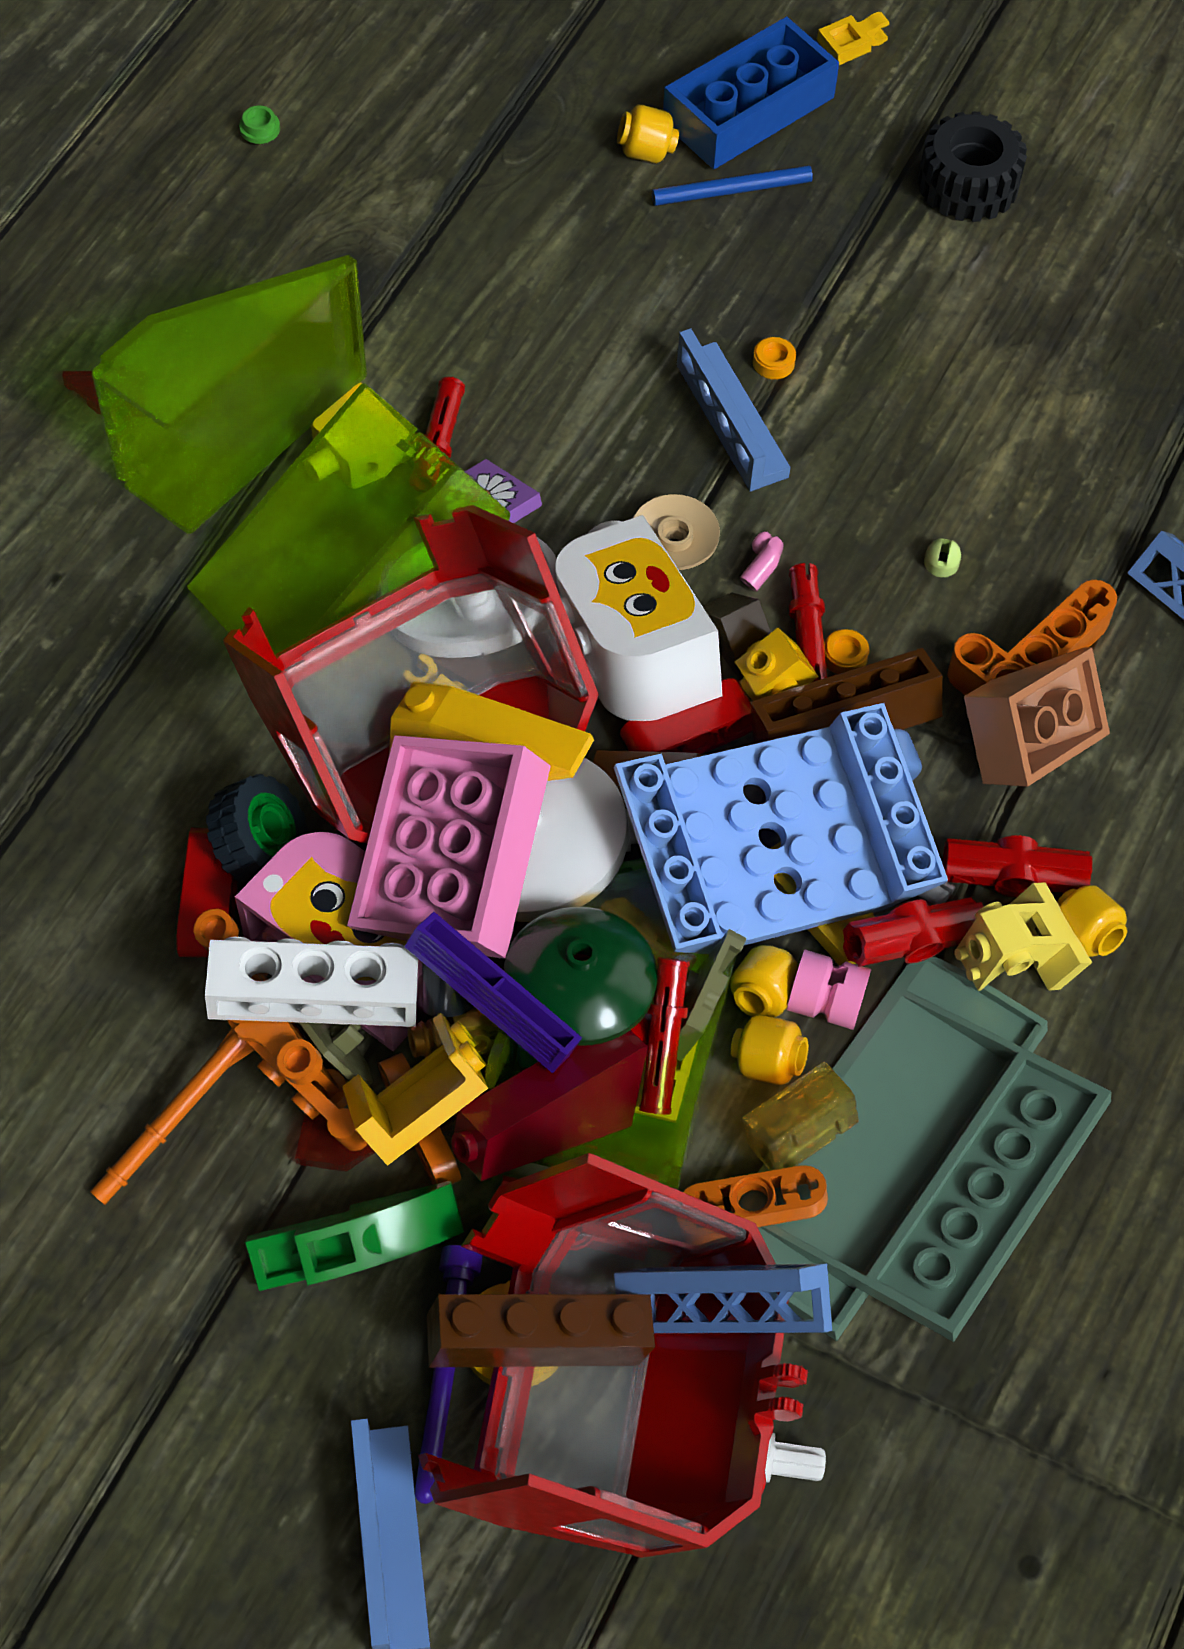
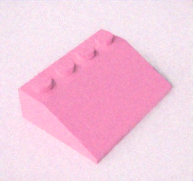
M394 735L347 926L359 931L408 941L415 928L431 913L435 912L486 956L506 958L551 766L528 748L521 745Z

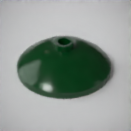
M568 907L539 916L517 934L508 949L504 962V971L582 1037V1040L578 1043L579 1046L601 1044L624 1035L643 1019L655 996L657 965L654 954L646 939L626 920L596 908ZM584 954L590 958L586 961H579L573 956Z

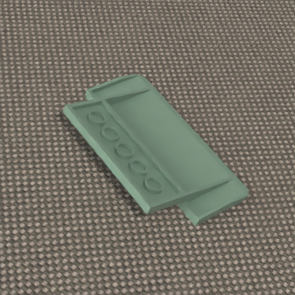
M937 957L908 964L758 1172L807 1165L818 1169L825 1177L828 1202L820 1214L808 1219L758 1227L776 1264L827 1263L832 1331L825 1332V1334L835 1341H838L863 1302L870 1295L954 1342L1111 1103L1110 1090L1033 1053L1048 1031L1047 1020L989 984L981 991H978L974 983L968 980L966 971ZM799 1185L798 1194L800 1199L807 1200L811 1198V1191L808 1185ZM781 1187L775 1188L777 1206L784 1205ZM749 1191L742 1195L739 1205L747 1211H757L766 1205L768 1198L760 1191ZM811 1290L794 1292L789 1299L788 1306L804 1320L813 1319Z

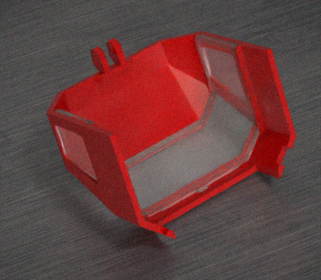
M474 505L456 508L452 512V519L434 522L431 514L414 517L416 526L434 566L432 569L275 655L255 611L250 607L241 616L245 624L240 631V628L230 630L223 639L253 705L313 810L347 838L368 843L389 759L391 716L413 681L453 686L582 731L586 730L599 694L534 532Z
M591 1153L499 1186L488 1203L490 1211L494 1212L482 1232L472 1229L461 1246L513 1267L508 1294H616L614 1273L643 1267L776 1264L756 1223ZM759 1292L747 1293L740 1302V1305L754 1320H760L770 1306ZM702 1293L695 1302V1306L708 1320H714L724 1306L713 1293ZM655 1294L656 1320L668 1321L678 1308L676 1302L668 1294ZM779 1313L774 1318V1320H784ZM732 1314L728 1318V1320H737ZM687 1315L683 1318V1320H691ZM654 1333L655 1348L639 1366L493 1367L474 1469L428 1453L420 1454L418 1458L422 1469L433 1474L435 1481L430 1491L436 1505L502 1527L626 1553L639 1558L707 1548L760 1507L762 1493L766 1485L765 1468L769 1440L774 1428L773 1420L794 1421V1419L801 1418L803 1412V1404L798 1400L790 1397L775 1398L777 1386L788 1388L799 1387V1385L803 1386L807 1382L808 1370L791 1363L780 1364L784 1333Z

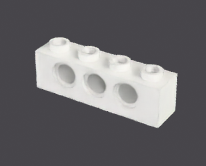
M244 937L210 940L205 987L208 1019L415 1027L418 958L406 949L404 945L399 943H385L380 946H357L348 941H333L328 944H306L296 939H281L277 942H255ZM258 973L272 975L270 979L265 981L251 979L253 975ZM309 975H319L325 978L318 983H308L302 980ZM360 977H371L376 982L370 985H360L355 980Z

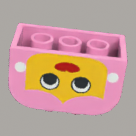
M314 832L291 840L235 896L244 938L251 941L277 942L281 939H296L306 944H328L333 941H348L357 946H380L385 943H399L405 946L407 943L405 940L359 931L347 926L366 851L347 838L334 833ZM419 959L416 1026L427 1015L423 1010L422 961ZM309 975L302 980L308 983H318L325 978L319 975ZM360 977L355 982L360 985H370L375 983L376 980L371 977ZM361 1025L363 1030L393 1052L408 1036L409 1027Z

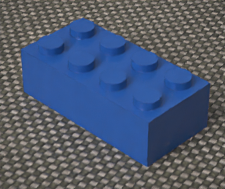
M786 16L664 88L663 110L669 112L673 117V128L679 129V139L714 170L833 99L835 96L839 61Z

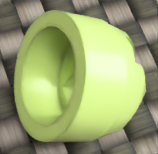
M938 538L932 541L926 550L924 558L926 569L937 577H949L955 574L961 561L960 547L954 540ZM940 552L948 553L947 562L938 560Z

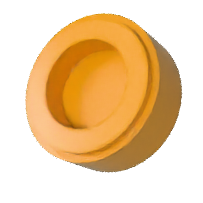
M768 337L757 343L754 349L753 366L759 375L767 379L777 380L787 377L794 370L796 350L789 341L780 337Z
M850 629L837 630L831 633L825 640L826 667L833 673L840 674L866 666L869 644L866 638L857 631Z

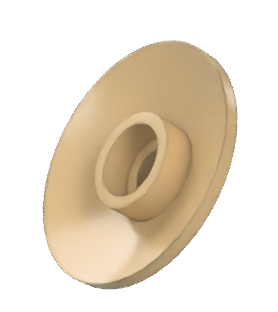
M678 494L659 496L642 505L634 515V518L641 515L645 517L679 570L690 569L704 563L712 556L718 546L720 537L718 520L708 506L695 498ZM670 539H678L680 541H671Z

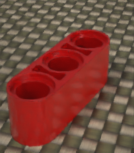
M728 678L722 680V697L658 720H629L622 727L620 736L629 751L703 754L741 738L753 730L751 701L738 680Z
M192 827L189 832L177 925V953L179 957L208 958L209 951L196 940L194 935V924L203 912L210 909H220L225 911L233 920L235 919V896L238 893L239 882L234 879L233 875L227 873L222 868L223 865L220 860L216 859L213 853V846L208 839V828Z

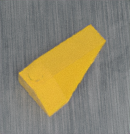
M413 681L391 716L389 755L394 735L521 745L528 748L551 766L547 781L573 778L594 739L588 732L453 686Z

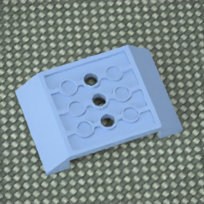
M884 703L841 712L830 727L666 765L661 753L617 763L613 767L674 952L710 954L728 929L746 937L744 945L885 910L948 881ZM747 784L759 786L765 793V803L757 805L749 802L744 796L743 786ZM763 828L774 830L781 839L780 848L769 849L765 847L759 840V830ZM777 873L790 875L796 883V892L794 894L780 892L774 884V875Z

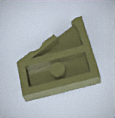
M728 929L696 972L691 969L687 972L683 1006L688 1007L687 1018H682L677 1053V1060L679 1061L684 1059L704 1034L714 1008L729 977L723 974V971L734 957L742 951L746 937L731 929Z

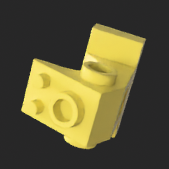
M1045 882L1031 884L1010 904L1002 906L1000 902H993L981 908L975 914L976 920L955 949V957L957 960H961L966 969L968 980L974 983L978 991H981L1004 971H1006L1008 976H1013L1025 971L1032 964L1048 991L1061 990L1092 963ZM1036 927L1039 929L1042 936H1038L1035 930Z

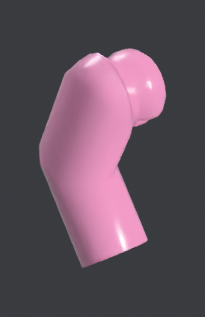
M764 531L760 532L752 542L753 551L758 555L740 576V580L755 592L760 589L778 565L784 547L783 542L778 536L772 537L770 533Z

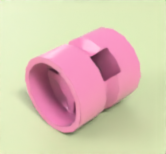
M804 950L791 991L787 1011L814 1018L819 1013H823L827 1023L854 1030L871 969L863 966L858 967V965L846 961L839 967L833 966L831 957Z

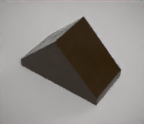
M731 592L704 605L703 608L718 630L720 654L739 680H742L744 676L735 661L744 655L752 644L764 639L771 631L759 599Z

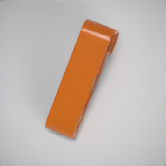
M1101 580L1086 581L1008 653L982 634L969 633L961 636L955 643L947 675L950 683L961 693L967 695L992 679L1035 665L1033 662L1041 663L1084 647H1090L1105 633L1117 604L1115 589L1110 584Z

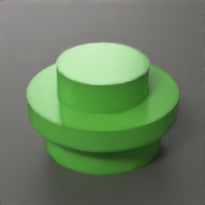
M257 105L248 108L243 113L239 123L242 137L248 142L255 144L268 143L274 140L280 132L278 117L266 106Z

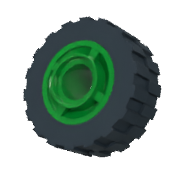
M256 774L218 790L214 794L215 798L210 801L208 806L209 814L206 815V824H208L209 832L207 835L209 842L213 846V853L216 859H219L222 863V868L227 873L233 875L234 879L239 883H248L284 845L296 837L309 833V828H307L305 821L307 819L304 811L299 806V801L295 795L293 796L289 792V788L284 783H279L272 776L264 777V774Z

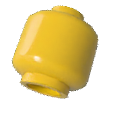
M637 105L631 112L625 111L617 133V143L622 145L623 152L627 157L653 164L661 162L667 152L673 154L679 139V129L673 128V117L667 111L645 105Z
M1095 885L1082 886L1078 889L1066 891L1059 898L1057 903L1089 957L1106 956L1114 952L1122 944L1127 934L1126 912L1122 906L1102 889Z
M766 945L753 948L731 976L730 988L736 1005L744 1013L752 1017L756 1015L769 1017L781 1015L788 1007L799 964L784 949Z
M756 1015L750 1018L744 1029L738 1028L735 1031L731 1043V1055L737 1058L739 1070L744 1077L783 1085L788 1083L793 1076H800L807 1061L809 1044L808 1039L802 1036L801 1030L795 1022L765 1015Z

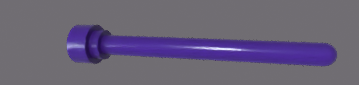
M448 1245L442 1248L439 1271L443 1273V1282L447 1283L445 1294H467V1288L474 1284V1278L480 1276L483 1255L465 1249L461 1245ZM434 1367L420 1454L428 1453L442 1458L455 1367ZM420 1460L414 1491L415 1498L422 1504H428L433 1501L430 1488L435 1480L432 1472L422 1469Z

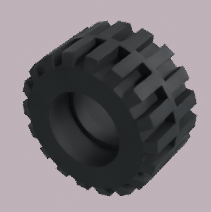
M972 111L971 114L967 115L964 112L955 113L954 118L946 116L940 119L939 125L934 124L929 135L926 136L918 175L919 190L922 196L927 197V203L932 208H940L939 213L945 216L951 214L955 216V220L963 221L964 218H970L972 222H980L982 217H986L989 220L996 218L998 212L1005 213L1010 208V204L1014 203L1017 198L1027 158L1026 144L1021 142L1022 136L1019 131L1011 130L1012 125L1006 120L1000 122L997 120L998 116L992 114L984 116L981 115V112Z

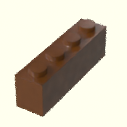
M920 648L751 701L753 742L757 744L830 727L841 712L880 703L885 704L894 729L903 730L943 717L942 675L926 651Z
M438 1294L427 1313L429 1367L639 1366L655 1348L651 1294Z

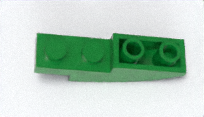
M446 1181L353 1204L347 1212L249 1235L245 1243L258 1290L262 1291L306 1280L308 1286L369 1269L443 1242L463 1233L464 1227L452 1182Z

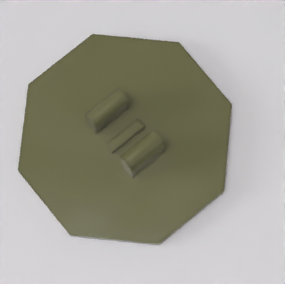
M300 1023L320 1053L349 1081L359 1074L368 1085L373 1083L369 1064L356 1047L364 1039V1036L358 1032L361 1025Z

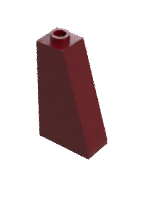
M630 1030L616 1039L601 1044L577 1045L570 1056L554 1073H551L540 1062L535 1063L474 1099L457 1112L455 1131L452 1136V1150L461 1163H465L478 1179L482 1181L631 1127L648 1046Z

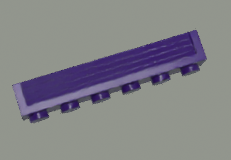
M431 913L421 922L404 947L551 1073L557 1070L582 1040L578 1033L437 913Z

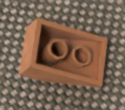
M1084 647L992 679L964 696L983 784L1028 787L1110 734L1092 647Z

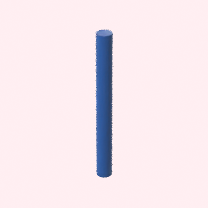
M809 165L652 189V201L654 206L808 183L812 182L813 174Z

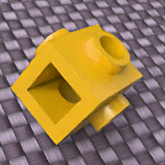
M776 628L764 639L752 644L747 652L735 661L744 676L739 683L753 701L811 683L819 677L799 646L779 628Z

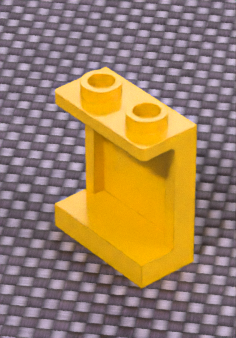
M442 1013L434 1017L433 1022L443 1045L378 1095L359 1074L342 1086L355 1130L387 1166L488 1089L480 1071L486 1066V1063L474 1048L477 1046L474 1038L460 1021L451 1025Z

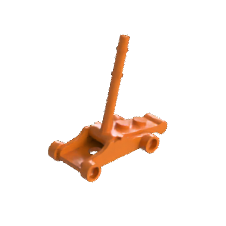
M210 909L203 912L197 918L194 924V935L196 940L209 951L210 940H225L229 937H238L239 929L237 923L225 911ZM268 973L255 974L251 979L255 981L268 980ZM228 1020L232 1029L214 1054L150 1125L147 1123L144 1127L146 1130L112 1167L109 1166L106 1169L107 1173L90 1192L106 1205L122 1186L125 1187L128 1184L127 1180L160 1143L164 1144L167 1141L165 1138L221 1075L230 1066L253 1051H256L263 1059L257 1067L278 1087L287 1081L298 1091L291 1100L312 1120L321 1113L328 1120V1131L348 1150H361L368 1143L355 1130L350 1110L344 1108L347 1105L342 1086L348 1081L338 1071L326 1069L320 1052L308 1041L297 1022Z

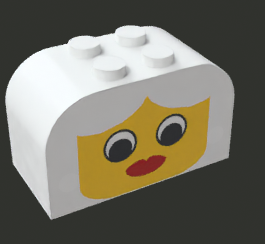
M643 515L578 537L561 550L555 563L558 593L598 691V697L609 712L630 721H653L723 696L718 630Z

